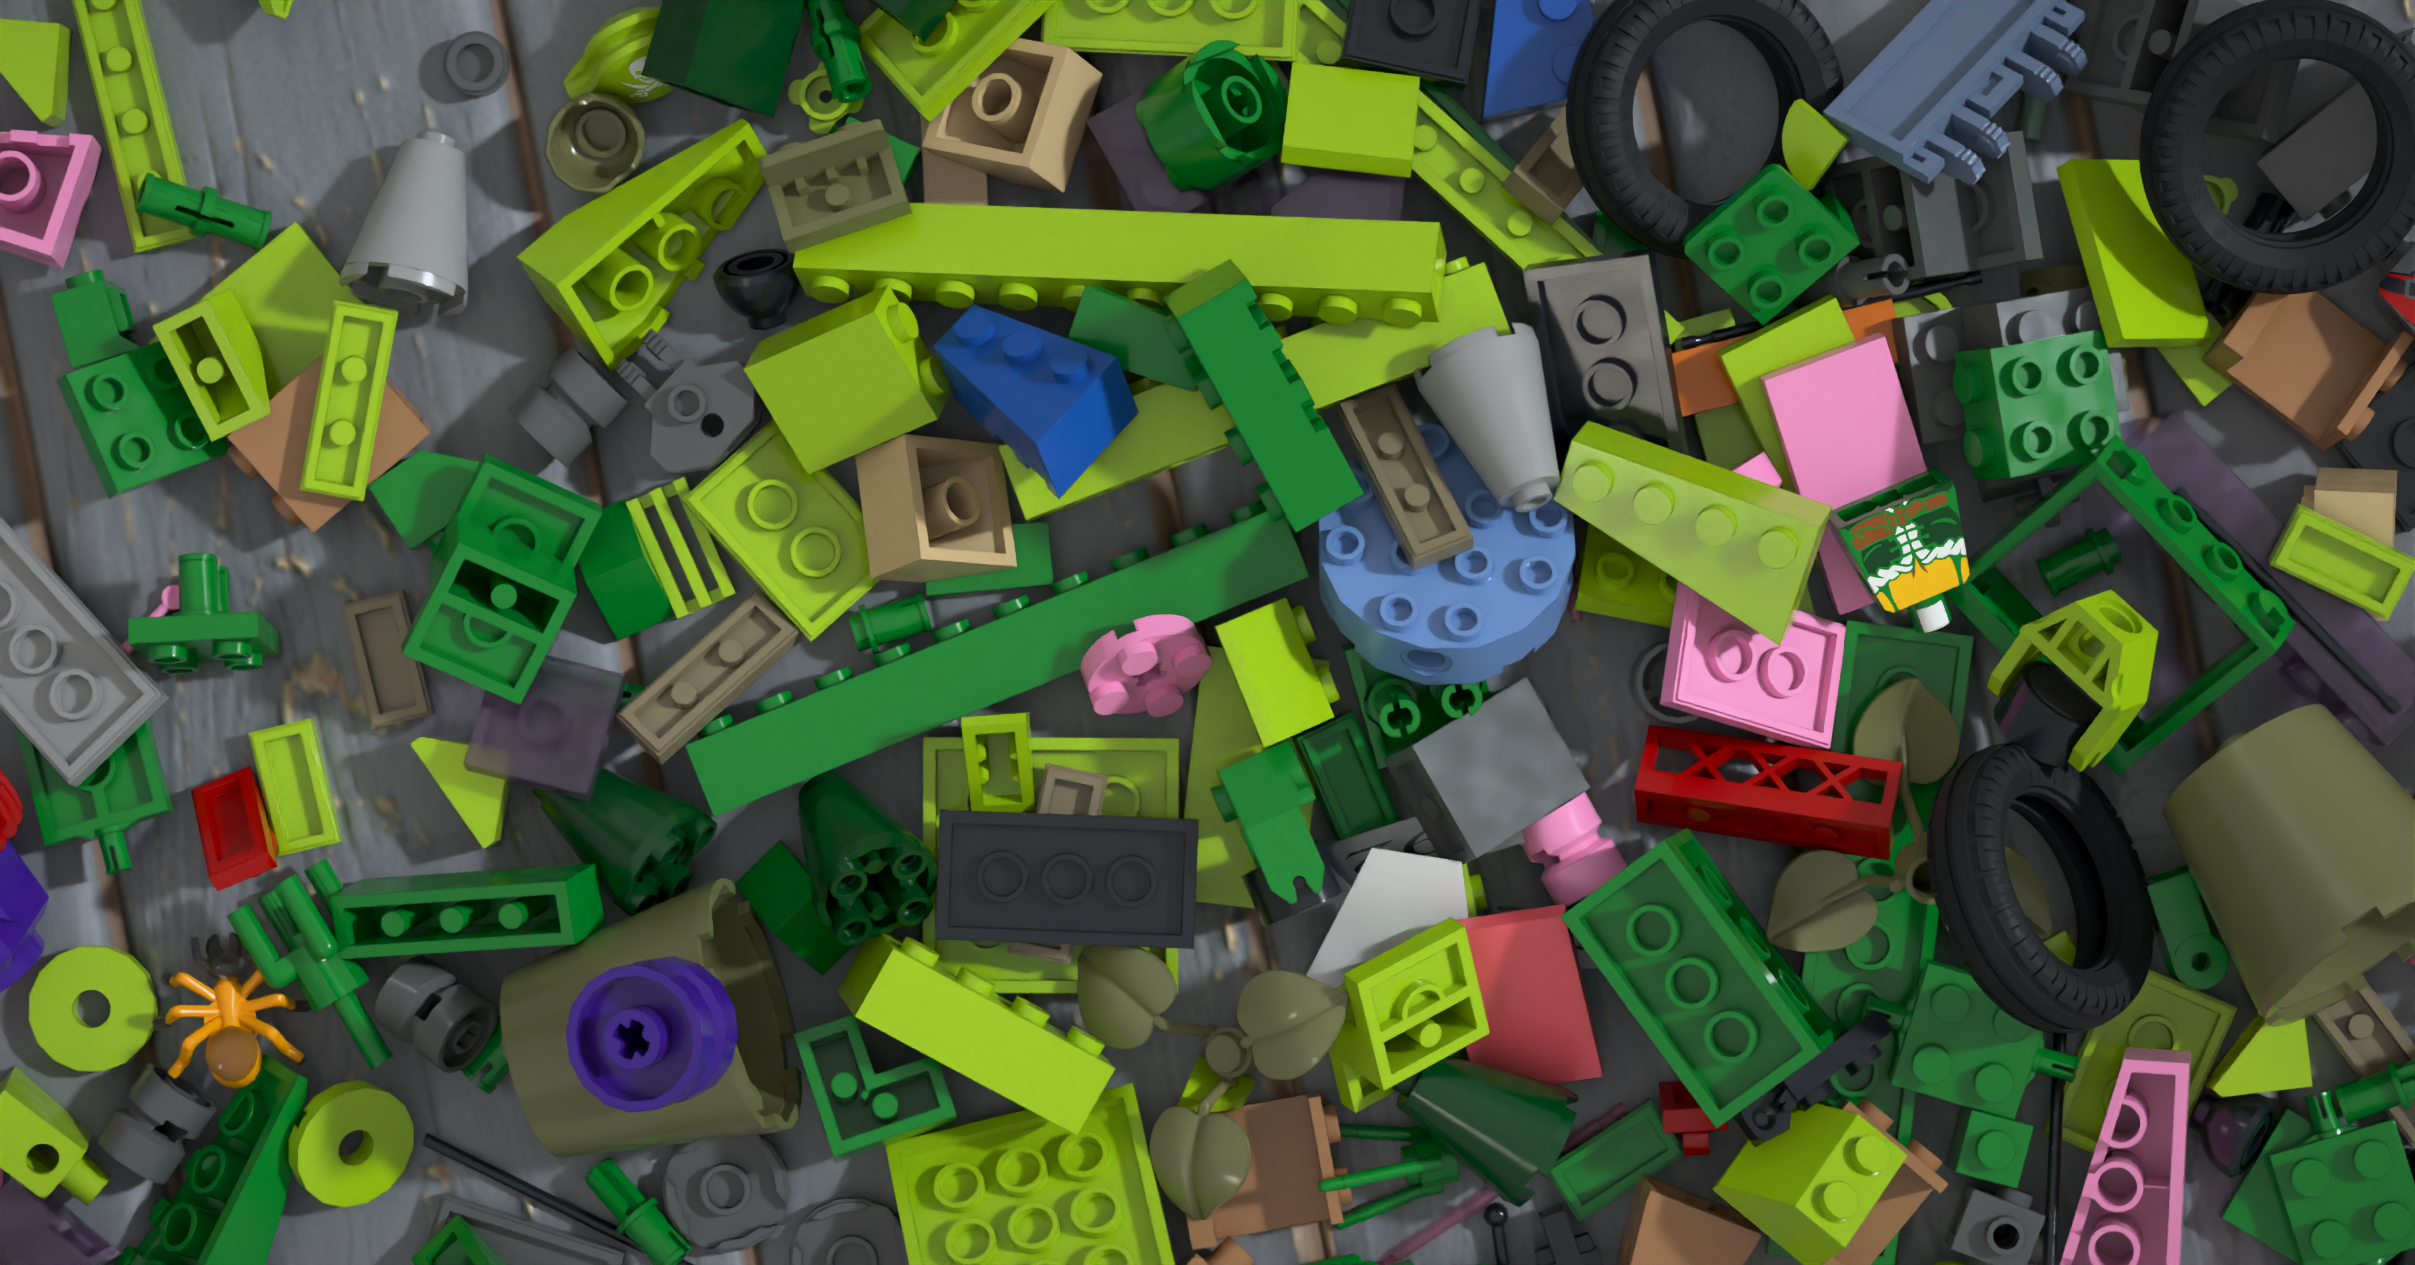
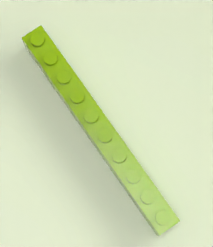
M909 203L912 211L911 214L796 251L793 269L806 296L825 303H843L848 298H859L889 284L899 303L904 302L905 304H909L910 301L938 302L943 306L956 309L968 308L973 303L1000 304L1007 309L1015 311H1029L1036 308V306L1064 307L1076 313L1085 286L1093 284L1151 308L1160 306L1167 308L1162 297L1231 259L1248 279L1258 297L1254 300L1255 303L1258 302L1270 321H1285L1291 318V316L1319 317L1326 322L1334 324H1348L1356 319L1384 320L1395 326L1410 327L1419 324L1421 321L1439 322L1447 251L1440 222Z

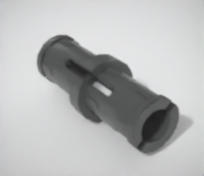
M1895 253L1861 260L1856 256H1845L1808 287L1807 290L1795 298L1792 303L1801 309L1828 294H1832L1836 297L1839 306L1852 307L1863 304L1869 297L1900 295L1907 290L1910 277L1889 279V274L1909 271V266L1901 255Z

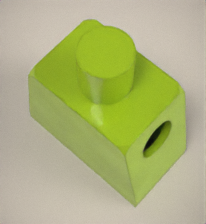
M14 1067L0 1083V1168L43 1199L47 1198L59 1184L87 1206L111 1178V1175L85 1155L92 1138L91 1132L22 1071ZM36 1145H51L58 1153L52 1155L45 1154Z

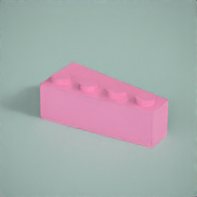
M25 130L0 131L1 251L63 270L104 150L93 135L69 133V136L39 134L37 131Z

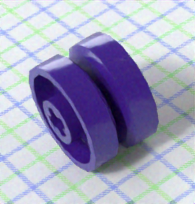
M672 956L647 959L630 965L611 968L589 981L572 1004L566 1028L569 1061L583 1087L603 1104L632 1113L658 1110L674 1103L690 1100L715 1086L732 1063L738 1039L735 1007L722 983L700 964Z

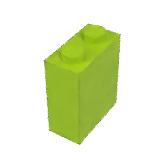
M889 284L759 341L743 369L808 475L937 420L952 392L951 384L944 374L938 357L930 355L919 336L917 320L912 310L904 302L899 303Z

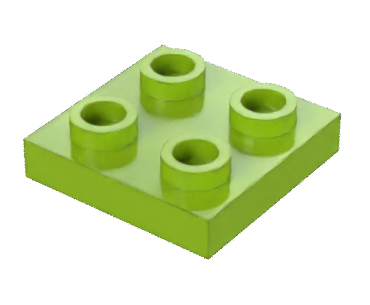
M1587 522L1576 572L1575 587L1577 591L1574 609L1671 628L1678 580Z

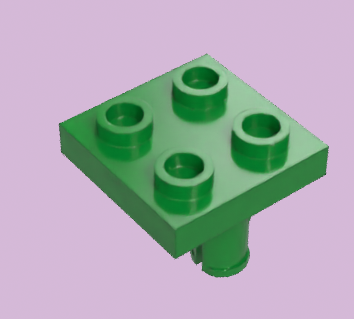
M160 341L67 373L57 380L109 499L218 460L227 454L228 448L223 437L211 442Z
M190 553L178 556L179 612L173 613V616L128 618V644L144 656L148 662H151L153 665H160V672L196 673L199 672V663L224 662V668L227 670L251 671L262 669L263 660L281 659V634L258 611L230 613L229 568L217 565V557L214 554Z
M1353 642L1342 645L1378 769L1387 767L1383 759L1428 736L1452 720L1464 718L1463 714L1467 711L1470 716L1476 714L1480 710L1482 702L1491 698L1486 680L1476 684L1423 685L1375 668L1355 651V644Z

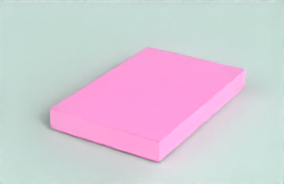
M1678 581L1660 705L1804 748L1830 749L1846 625L1798 610L1792 627L1779 646Z

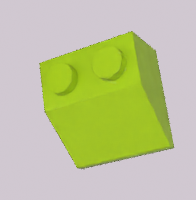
M1284 597L1214 626L1264 748L1334 718L1330 704L1341 699L1327 664L1315 668L1306 648V644L1316 641V637L1303 605L1291 609L1287 598Z
M1818 1103L1803 1112L1797 1104V1107L1791 1110L1790 1129L1756 1148L1747 1138L1712 1190L1803 1265H1823L1846 1248L1908 1155L1857 1113Z

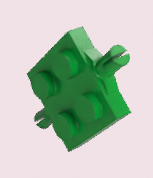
M150 718L78 787L69 785L14 724L45 846L52 848L80 839L99 840L106 867V875L120 874L121 871L127 872L132 870L133 864L130 861L123 833L129 831L139 822L174 813Z
M1927 959L1918 989L1906 1002V1006L1874 998L1871 995L1868 996L1865 1003L1867 1008H1864L1861 1020L1875 1011L1877 1013L1881 1012L1893 1030H1897L1899 1050L1889 1079L1891 1085L2015 1121L2025 1087L2033 1079L2036 1072L2067 1080L2070 1083H2073L2076 1077L2074 1070L2078 1071L2079 1056H2072L2044 1048L2043 1031L2027 1026L2001 1010L1987 997L1982 988L1975 983L1967 970Z
M2331 1089L2319 1091L2326 1116H2322L2316 1094L2306 1095L2304 1099L2307 1102L2316 1133H2313L2298 1145L2268 1153L2303 1265H2385V1262L2391 1260L2398 1253L2415 1248V1183L2394 1118L2390 1117L2363 1126L2341 1125L2331 1095Z

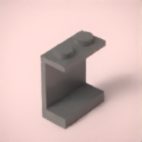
M1527 676L1491 694V698L1482 702L1481 708L1476 714L1470 716L1467 711L1463 714L1464 718L1452 720L1428 736L1383 759L1439 858L1462 861V865L1477 859L1590 788L1582 774V766L1578 756L1563 741L1550 718L1547 702L1539 692L1533 689Z

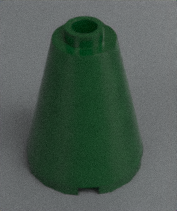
M1448 1056L1392 1086V1090L1399 1093L1397 1107L1499 1197L1517 1207L1524 1205L1536 1193L1525 1187L1534 1173L1547 1177L1568 1139L1577 1113L1567 1108L1566 1105L1577 1102L1578 1095L1567 1090L1565 1087Z

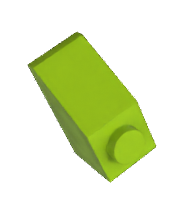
M231 288L152 326L211 442L271 413L261 347Z

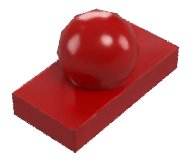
M250 766L191 790L208 877L217 891L249 878L259 877L264 872L277 867L275 859L278 846L276 836L271 827L268 826L259 781Z

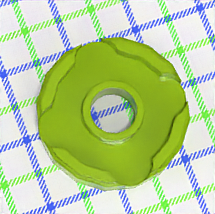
M82 945L58 954L39 972L29 994L28 1020L37 1043L54 1061L76 1071L103 1072L131 1061L149 1043L158 1022L155 986L150 973L133 955L110 945ZM87 990L101 992L109 1001L110 1015L101 1026H91L85 1023L79 1016L78 1001Z
M354 1080L335 1084L316 1095L303 1109L307 1114L301 1120L299 1128L294 1124L289 1137V1164L297 1182L322 1203L345 1208L370 1202L388 1191L406 1169L414 1148V1124L406 1106L385 1088L378 1087L371 1082ZM362 1130L363 1139L358 1149L350 1155L339 1156V1146L344 1137L352 1131Z

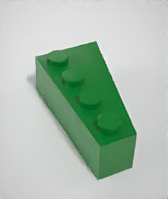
M1229 259L1162 297L1171 314L1160 321L1179 355L1191 349L1203 371L1192 376L1210 410L1212 411L1222 405L1234 427L1225 431L1224 435L1242 466H1245L1254 461L1265 483L1256 487L1255 490L1273 522L1285 516L1288 523L1297 533L1360 497L1364 492L1325 421L1315 411L1313 407L1315 403L1302 378L1291 361L1287 360L1281 349H1283L1284 345L1272 323L1268 320L1258 302L1255 303L1254 300L1258 297L1251 284L1233 261Z

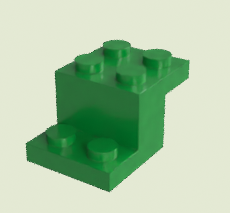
M484 453L428 563L430 590L402 643V654L521 705L577 596L574 568L602 515L601 505Z

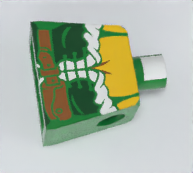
M1934 467L1831 510L1827 522L1830 530L1867 593L1886 614L1894 613L1907 607L1917 633L1935 631L1944 627L1952 620L1943 592L1966 583L1969 580L1970 572L1956 490L1953 482Z

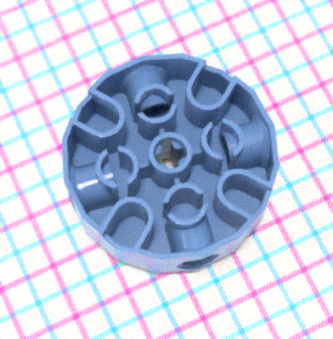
M1416 425L1474 537L1473 549L1413 571L1355 457L1348 465L1364 494L1318 520L1319 595L1331 621H1335L1340 632L1355 644V651L1375 668L1423 685L1476 684L1503 673L1504 666L1523 659L1531 650L1535 653L1555 634L1572 593V565L1576 555L1573 512L1553 500L1557 487L1551 491L1553 498L1547 504L1535 510L1521 513L1517 512L1515 507L1501 506L1443 425Z

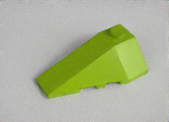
M741 118L564 216L521 252L517 258L545 302L607 370L612 372L624 358L627 359L645 344L641 339L650 329L658 333L671 315L665 309L686 278L692 282L695 281L705 267V264L699 261V259L718 232L730 230L765 182L760 171L758 159L766 156L767 153L749 122Z

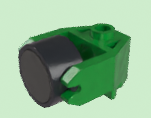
M1289 740L1216 772L1221 784L1210 788L1225 824L1236 820L1255 863L1256 869L1241 877L1263 926L1291 917L1352 888L1330 837L1314 843L1299 809V806L1315 800L1316 797Z

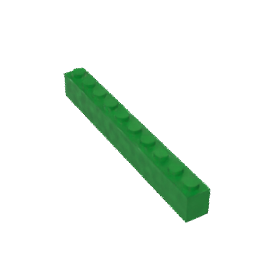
M1259 500L1230 512L1229 516L1233 525L1209 534L1205 523L1169 537L1174 549L1150 558L1146 547L1140 548L1111 560L1110 563L1114 570L1112 574L1091 582L1087 571H1083L1051 584L1055 597L1031 606L1026 594L992 608L996 620L972 630L968 618L932 632L936 644L912 653L909 643H904L873 656L877 666L876 669L853 677L850 667L847 666L813 680L818 691L814 694L794 701L790 690L755 703L754 705L759 716L735 725L731 714L709 722L697 733L699 740L689 743L685 747L713 817L1080 670L1084 655L1099 638L1114 630L1117 640L1126 634L1137 631L1134 620L1151 615L1172 614L1186 617L1193 623H1197L1310 577L1288 521L1284 516L1273 522L1262 501Z

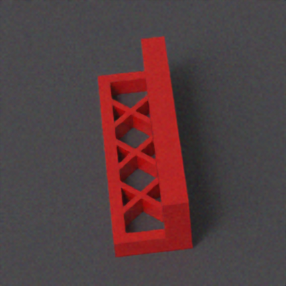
M1649 724L1634 788L1637 822L1680 829L1689 828L1693 831L1810 849H1830L1842 852L1843 854L1890 861L1894 842V814L1903 774V762ZM1660 747L1687 751L1696 762V764L1679 774L1655 770ZM1736 758L1750 760L1759 773L1743 783L1726 781L1716 768ZM1796 768L1813 770L1823 783L1803 793L1790 791L1780 778ZM1860 777L1886 781L1881 804L1853 800L1844 787Z

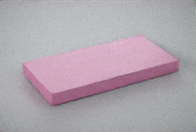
M1880 332L1759 376L1798 495L1832 506V510L1927 471L1886 338ZM1827 524L1816 555L1834 610L1839 615H1843L1875 603L1867 593Z

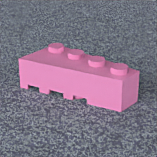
M2126 1047L2059 1265H2180L2191 1051Z

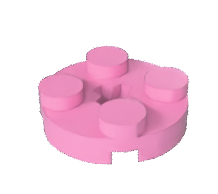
M1172 614L1151 615L1134 620L1137 631L1126 634L1117 640L1116 634L1112 630L1099 638L1088 649L1082 659L1080 669L1094 711L1100 715L1134 714L1148 711V714L1153 717L1170 715L1182 707L1184 703L1182 695L1190 691L1202 679L1212 664V658L1201 634H1198L1195 624L1186 617Z

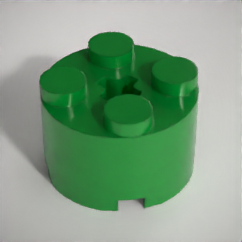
M1218 40L1205 45L1156 78L1148 87L1145 97L1137 102L1135 107L1136 118L1141 127L1146 130L1155 153L1165 165L1168 179L1178 189L1184 191L1191 190L1194 187L1203 190L1222 189L1282 151L1284 123L1286 121L1288 104L1286 90L1272 67L1259 55L1256 54L1249 59L1242 53L1234 50V48L1240 45L1229 40Z

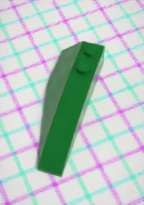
M264 1054L262 1056L261 1069L255 1080L249 1085L239 1088L218 1117V1125L221 1130L211 1145L205 1146L203 1149L196 1148L183 1166L189 1175L172 1200L161 1197L148 1215V1219L153 1224L150 1231L137 1248L127 1245L114 1265H265L284 1208L292 1174L289 1164V1137L294 1124L299 1128L303 1118L308 1078L274 1057Z

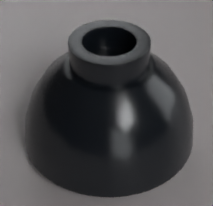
M783 249L750 251L726 260L713 274L716 290L722 300L734 312L748 318L751 329H771L786 322L785 310L793 302L800 288V282L793 269L795 254H789L787 250Z
M2257 1093L2221 1097L2219 1099L2207 1094L2198 1105L2192 1117L2190 1128L2200 1133L2203 1150L2210 1162L2220 1172L2232 1178L2241 1175L2250 1166L2262 1147L2274 1120V1103L2271 1098Z

